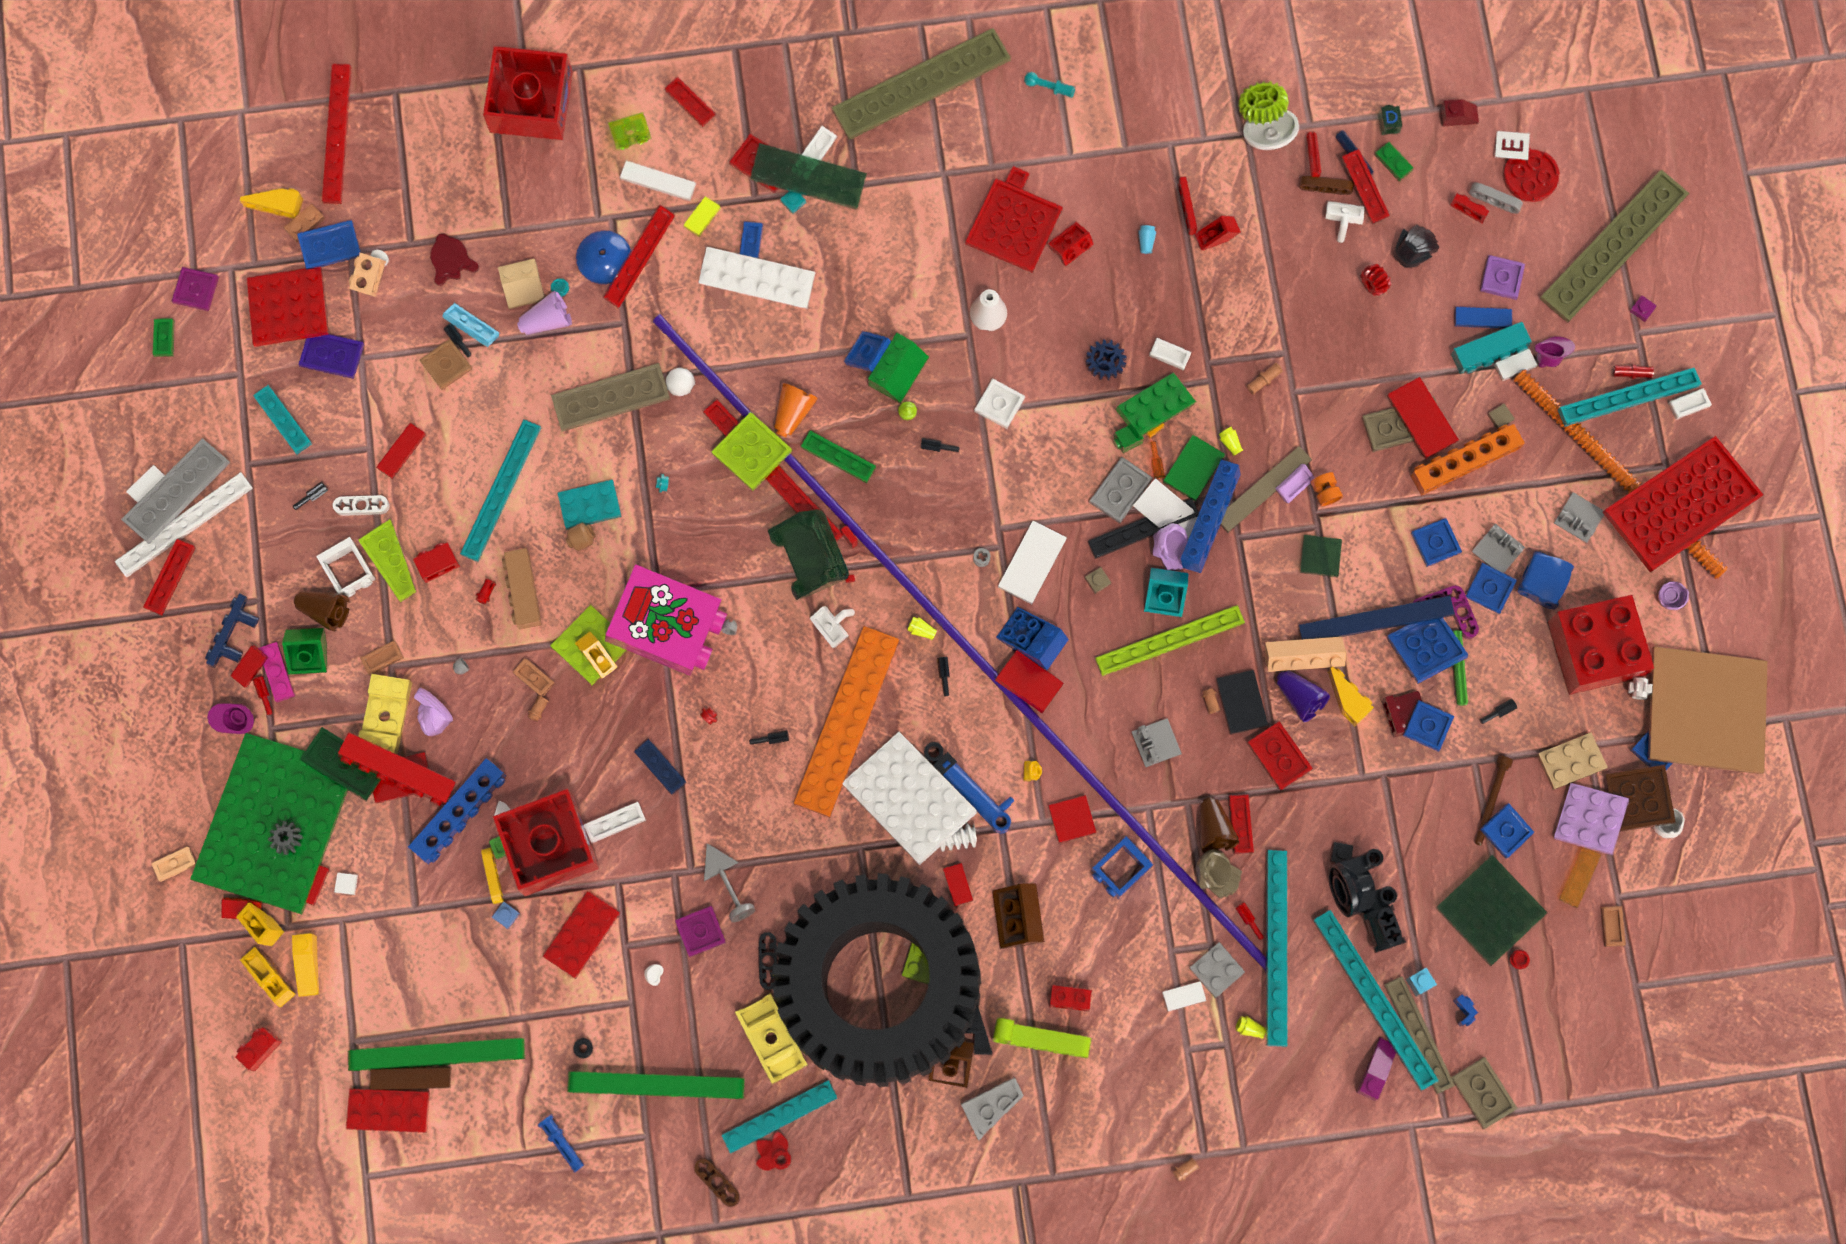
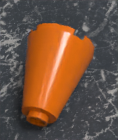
M783 383L774 429L777 430L776 434L785 438L787 435L791 436L818 398L812 394L808 395L799 388Z

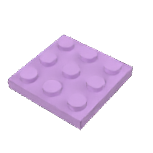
M1571 783L1554 839L1613 855L1629 799Z

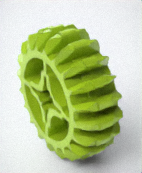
M1263 81L1261 84L1256 82V85H1249V89H1244V92L1240 94L1238 104L1244 120H1248L1249 123L1254 122L1255 125L1262 123L1264 126L1267 122L1271 124L1273 120L1278 121L1279 117H1283V114L1287 112L1289 101L1283 86H1279L1278 83L1273 84L1272 81L1269 83Z

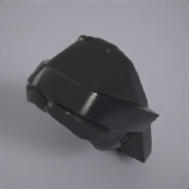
M1415 225L1409 231L1403 229L1393 254L1402 266L1413 268L1433 257L1431 254L1438 252L1440 246L1432 231L1423 226Z

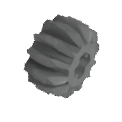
M283 821L282 827L279 824H275L277 830L271 829L270 833L274 836L268 838L270 842H273L270 847L272 849L276 848L278 854L283 851L285 855H288L289 849L293 853L296 852L294 846H301V843L297 840L303 839V836L299 834L301 829L299 827L295 828V824L292 822L288 825L286 821ZM284 835L289 837L287 841L282 839Z

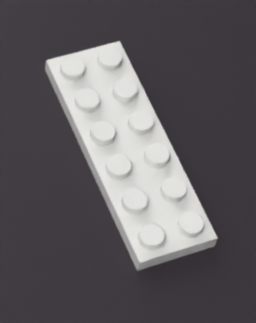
M706 247L698 283L807 309L816 272Z

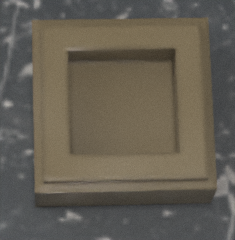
M1505 404L1488 414V417L1497 429L1515 420Z

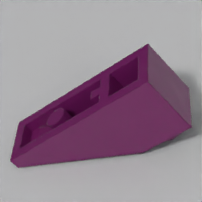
M1379 1038L1356 1093L1373 1101L1379 1099L1396 1054L1390 1042Z

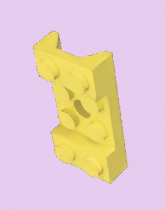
M375 674L371 675L368 689L369 698L362 730L359 731L358 737L398 754L412 687L410 680ZM383 712H389L390 718L385 722L381 721L380 715Z
M768 994L760 1001L735 1013L771 1083L774 1084L808 1065L799 1047L787 1032V1028L779 1016L778 1007L772 995ZM767 1034H776L777 1041L774 1044H768L766 1042Z

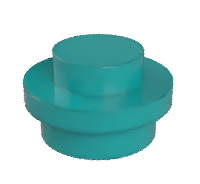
M556 279L552 282L551 292L556 291L561 297L567 295L569 284L566 280Z
M661 474L660 477L656 478L655 488H658L659 493H662V491L667 492L669 477Z

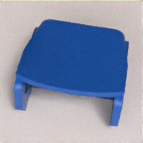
M1533 552L1517 592L1538 605L1555 610L1559 605L1558 601L1568 586L1574 566L1560 558L1548 556L1541 552Z

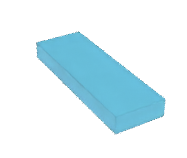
M456 303L443 313L442 318L486 347H489L499 337L498 331Z

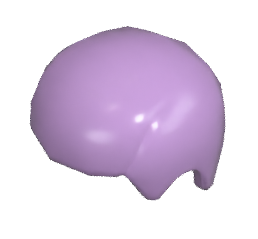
M1670 581L1659 590L1658 600L1664 608L1678 610L1683 608L1688 602L1689 591L1680 582Z

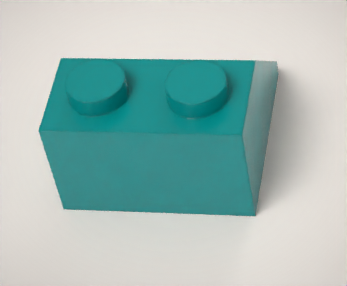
M1151 568L1144 612L1182 617L1189 573Z

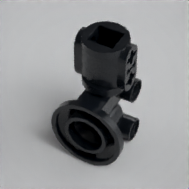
M1371 849L1359 856L1331 864L1328 868V882L1334 901L1344 916L1352 917L1363 913L1361 917L1363 921H1366L1375 946L1373 950L1377 953L1404 944L1407 941L1405 937H1402L1399 924L1393 912L1395 908L1393 905H1390L1397 899L1396 890L1390 886L1375 890L1374 881L1369 870L1381 865L1384 857L1380 850Z

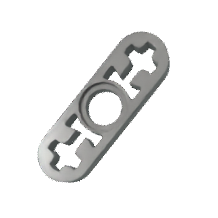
M1473 183L1469 191L1472 197L1510 213L1518 214L1523 205L1521 200L1481 183Z

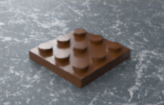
M1665 765L1606 774L1609 793L1629 799L1620 832L1676 823Z

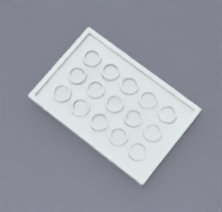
M900 732L893 736L842 783L853 797L919 865L977 813V810Z

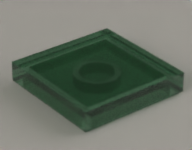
M1304 535L1300 573L1338 578L1342 539Z

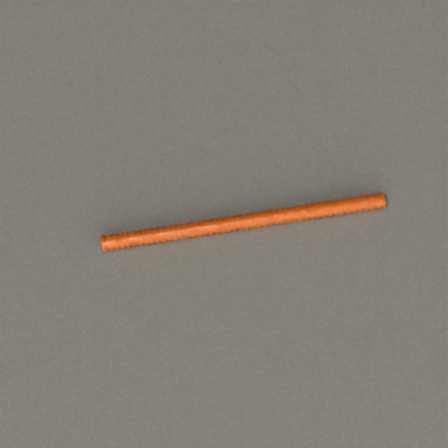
M1526 369L1522 370L1514 378V382H1517L1519 387L1522 386V390H1526V394H1530V398H1534V402L1539 403V407H1543V411H1547V415H1551V419H1555V423H1559L1560 427L1564 428V431L1573 437V440L1578 441L1577 444H1581V448H1585V452H1589V456H1593L1594 461H1598V465H1602V469H1606V473H1610L1611 478L1614 477L1615 482H1619V485L1623 486V489L1627 490L1628 494L1641 486V482H1638L1636 477L1633 478V474H1629V470H1625L1624 465H1620V461H1616V457H1612V453H1608L1607 448L1604 449L1603 444H1599V440H1595V437L1591 436L1585 427L1582 428L1581 423L1564 426L1558 412L1561 403H1557V399H1553L1552 394L1549 395L1548 390H1544V387L1540 386V383L1536 382L1530 373L1527 374ZM1701 540L1686 548L1689 554H1693V558H1697V562L1700 561L1702 563V567H1706V571H1710V575H1714V579H1718L1727 571L1728 567H1724L1723 562H1719V558H1715V554H1711V550H1707L1705 548L1706 545L1701 544Z

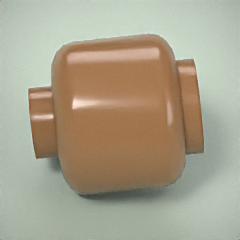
M580 523L567 531L566 542L570 548L581 551L591 546L596 536L590 525Z

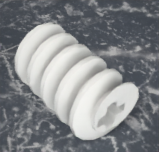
M967 823L964 830L961 827L940 846L942 852L945 851L946 846L952 851L954 844L958 850L962 843L965 849L968 848L969 842L973 848L976 847L975 824L971 828Z

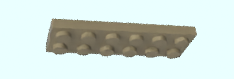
M659 363L551 395L562 432L670 400Z

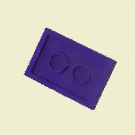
M330 334L306 338L298 365L303 368L354 379L364 343Z

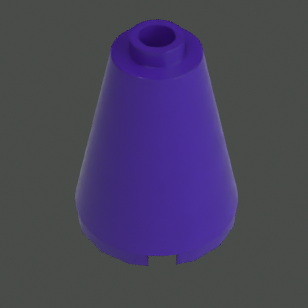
M1291 670L1282 671L1277 677V685L1299 719L1304 723L1316 716L1315 712L1318 709L1322 710L1330 699L1327 691Z

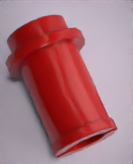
M485 579L479 593H476V601L486 605L490 601L489 597L496 583Z

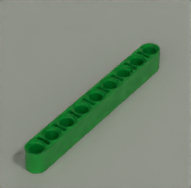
M524 1038L348 1050V1071L525 1059Z
M568 1072L567 1092L744 1099L745 1078Z

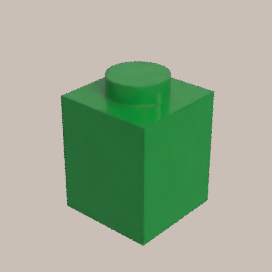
M1126 426L1115 432L1113 443L1117 449L1125 453L1143 444L1144 437L1142 436L1138 439L1131 429Z

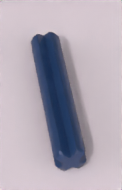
M1344 130L1336 134V139L1347 154L1358 150ZM1364 158V161L1372 175L1374 171Z

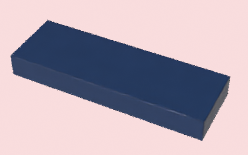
M649 739L634 751L671 795L687 783Z

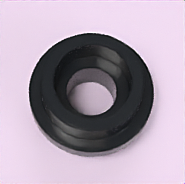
M581 1038L575 1042L573 1051L579 1058H588L593 1052V1044L590 1040ZM582 1045L587 1046V1050L585 1052L580 1051V1047Z

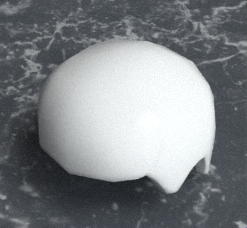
M676 368L668 373L665 383L667 390L671 394L684 396L691 392L695 385V379L689 370Z
M1673 808L1676 823L1653 827L1655 832L1662 838H1675L1681 834L1685 819L1679 810Z

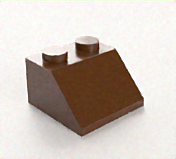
M963 1042L960 1048L955 1046L950 1052V1059L942 1067V1072L945 1076L954 1077L958 1073L960 1060L967 1061L964 1084L933 1079L935 1065L932 1067V1072L929 1073L928 1081L968 1088L974 1043Z

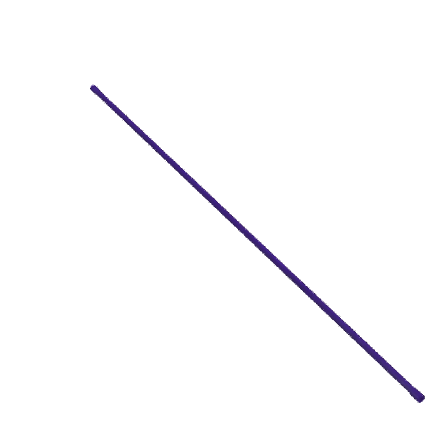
M661 314L654 318L653 323L663 334L668 336L745 418L751 412L745 404L678 335ZM790 453L784 461L831 511L849 527L864 546L1266 972V957L1028 704L995 681L999 674Z

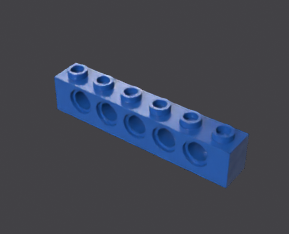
M1224 460L1220 461L1182 554L1181 562L1183 568L1198 573L1202 572L1241 473L1238 464Z
M486 758L408 848L428 865L431 862L434 863L440 857L439 852L453 842L454 835L464 830L470 817L474 818L478 814L482 803H487L493 795L491 793L505 783V773ZM487 778L490 780L487 787H481L480 783L483 779ZM475 793L477 795L476 800L468 802V796ZM463 808L462 816L455 817L456 809ZM450 823V829L447 832H442V825ZM437 838V844L429 847V840Z

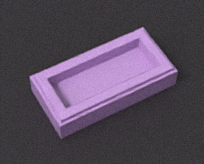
M1301 464L1275 489L1285 503H1290L1315 477L1305 464Z

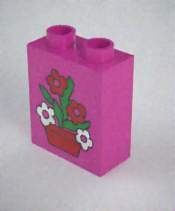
M635 564L606 632L605 642L691 676L694 666L705 670L713 649L703 644L709 631L719 635L727 613L718 610L722 599Z

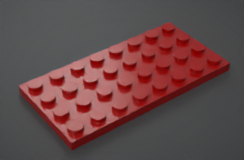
M1715 436L1605 509L1602 513L1651 573L1760 499L1764 494Z

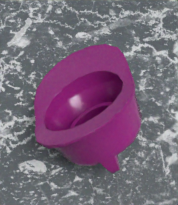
M1560 336L1551 337L1535 345L1540 368L1547 366L1557 367L1564 357L1570 355L1575 350V345L1570 339Z
M217 704L209 710L207 716L209 725L214 730L222 733L245 734L252 729L254 724L253 714L243 704Z

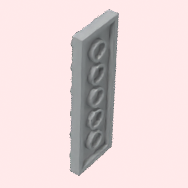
M202 438L121 520L144 541L150 544L230 462Z

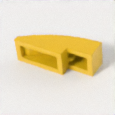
M256 947L240 959L258 985L264 989L271 1000L280 1008L296 995Z

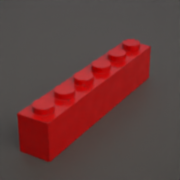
M349 732L338 752V757L341 758L340 761L343 763L358 765L359 770L365 773L371 771L377 774L376 777L385 782L390 780L394 782V786L405 790V788L410 789L413 795L419 798L425 796L430 799L432 804L437 806L447 803L456 785L455 781Z

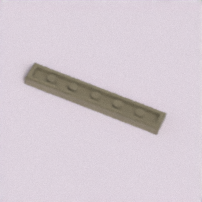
M1298 446L1227 508L1221 522V527L1229 533L1277 491L1275 488L1301 464L1308 465L1312 459Z
M1403 976L1384 984L1401 1022L1439 1080L1432 1085L1435 1093L1439 1094L1454 1087L1455 1084Z

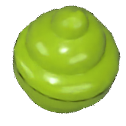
M903 402L898 409L899 416L904 420H912L917 414L916 405L912 402Z

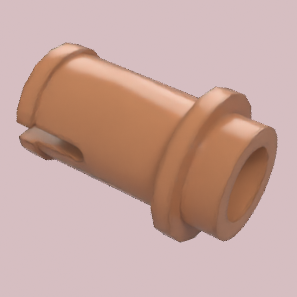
M1214 689L1203 691L1202 698L1205 699L1209 714L1221 711L1215 695L1217 692H1214Z
M537 696L532 709L528 710L529 714L527 717L538 722L542 718L541 714L549 701L541 696Z
M1191 1157L1180 1167H1175L1172 1173L1179 1182L1185 1181V1178L1199 1169V1166Z

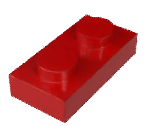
M1458 193L1450 205L1482 224L1489 213V210L1482 204H1476L1469 197Z

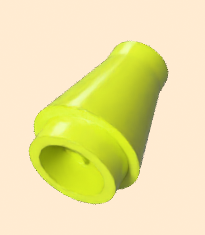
M1232 427L1218 434L1220 436L1219 440L1229 449L1233 456L1243 451L1236 430H1233Z
M913 617L907 629L912 635L933 640L937 632L936 629L920 617Z
M1240 1016L1236 1024V1031L1240 1035L1263 1039L1266 1034V1027L1248 1016Z

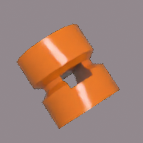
M1333 472L1322 474L1311 480L1310 483L1314 492L1318 493L1317 499L1321 507L1331 505L1343 498L1340 487L1336 486L1337 480Z

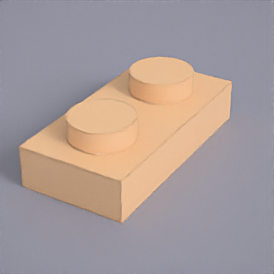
M187 846L151 864L158 880L162 882L194 867L196 861L190 847Z

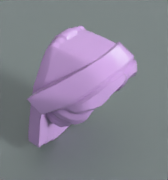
M1171 523L1153 535V556L1160 558L1167 570L1175 571L1177 569H1184L1181 557L1188 542V536L1183 527Z
M423 688L417 690L414 698L421 703L418 708L417 719L422 731L427 736L441 734L450 722L453 721V717L447 708L430 692Z

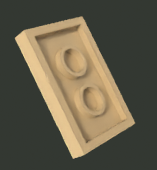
M1592 732L1537 754L1553 790L1608 768Z

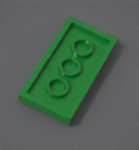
M1172 373L1118 405L1115 410L1139 439L1193 406L1196 400L1175 373Z

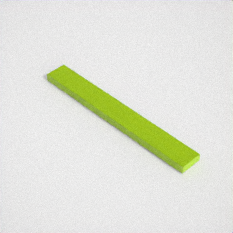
M1238 605L1098 656L1095 660L1101 676H1105L1243 625L1245 621Z

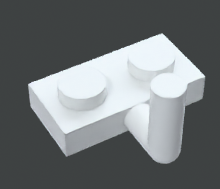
M1327 202L1325 219L1341 221L1337 237L1338 242H1344L1348 222L1363 223V206Z
M823 606L809 619L830 646L836 648L849 636L840 625V622L845 617L853 616L855 611L853 609H845L834 617L829 609Z

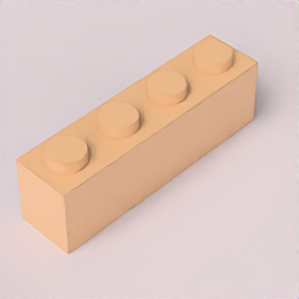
M1342 637L1265 642V661L1268 672L1345 666L1346 650Z

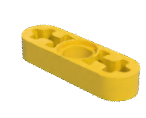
M491 847L482 849L481 853L493 904L502 903L504 898L493 850Z

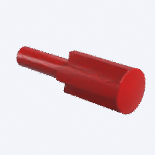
M257 677L252 681L258 698L262 699L267 715H271L273 712L268 700L270 695L264 677Z
M1246 903L1238 905L1235 909L1245 924L1250 925L1259 940L1263 939V934L1254 922L1256 919Z

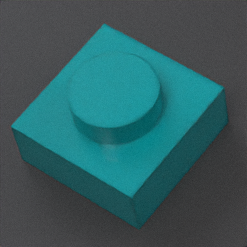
M795 188L791 189L780 199V202L792 214L806 204L804 197Z

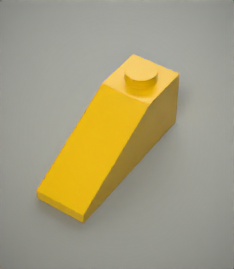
M281 188L241 196L240 202L246 208L294 219L299 215L303 198L299 191L289 188L286 190Z
M312 933L292 935V954L298 996L319 995L317 936Z

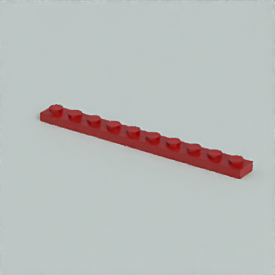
M718 400L703 411L704 415L725 437L739 424ZM779 465L765 478L769 485L828 548L843 537L839 529Z

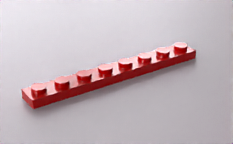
M332 64L322 191L323 204H342L352 68L350 64Z

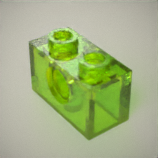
M643 112L608 123L616 150L627 149L637 143L643 144L651 139ZM630 130L635 131L631 135L626 134Z

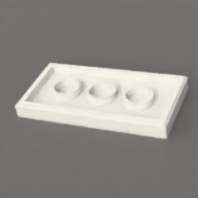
M1032 521L998 588L1032 605L1067 537Z

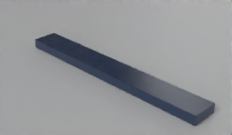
M1451 596L1301 624L1299 625L1301 640L1345 637L1454 616L1455 612Z

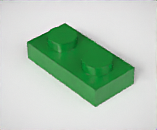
M1390 142L1375 153L1376 158L1398 181H1401L1414 169Z
M173 318L154 319V357L173 356L175 325Z

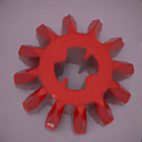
M1377 263L1368 265L1360 275L1361 282L1368 289V292L1374 296L1384 294L1392 285L1387 272Z

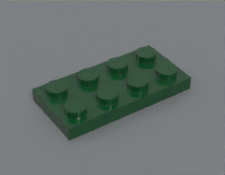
M322 727L301 756L300 761L367 802L381 780L376 777L377 774L371 771L365 773L358 769V765L353 763L348 765L340 761L341 758L338 757V752L344 740Z

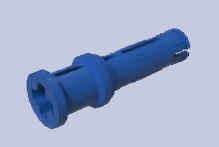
M553 1115L548 1116L537 1125L548 1136L547 1140L554 1143L574 1173L584 1166V1163H582L563 1136V1129H559L553 1120Z

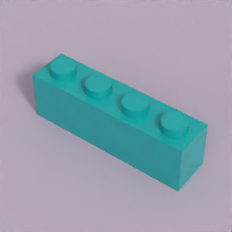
M1523 322L1454 348L1451 356L1460 374L1465 372L1470 374L1476 371L1477 367L1482 365L1487 367L1492 365L1497 359L1504 360L1510 357L1512 353L1528 350L1532 340Z

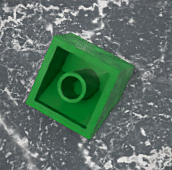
M324 628L285 630L282 645L288 675L326 673L327 641Z

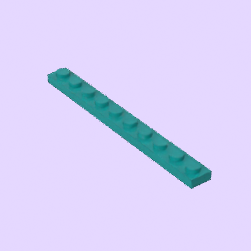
M1268 850L1266 852V1046L1287 1047V851Z
M1329 910L1314 919L1313 922L1419 1090L1423 1091L1439 1081L1332 911Z

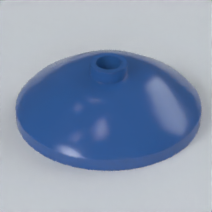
M597 231L588 235L580 243L576 253V263L581 274L589 281L597 284H610L631 249L627 241L619 234L611 231ZM601 251L606 252L604 255L599 254Z

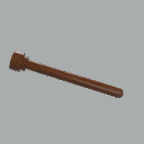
M1498 755L1496 761L1498 771L1475 839L1477 846L1483 844L1485 835L1481 832L1480 828L1491 819L1505 772L1512 767L1513 759Z

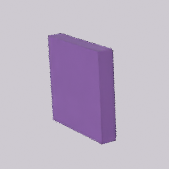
M1489 255L1480 291L1517 300L1525 264Z

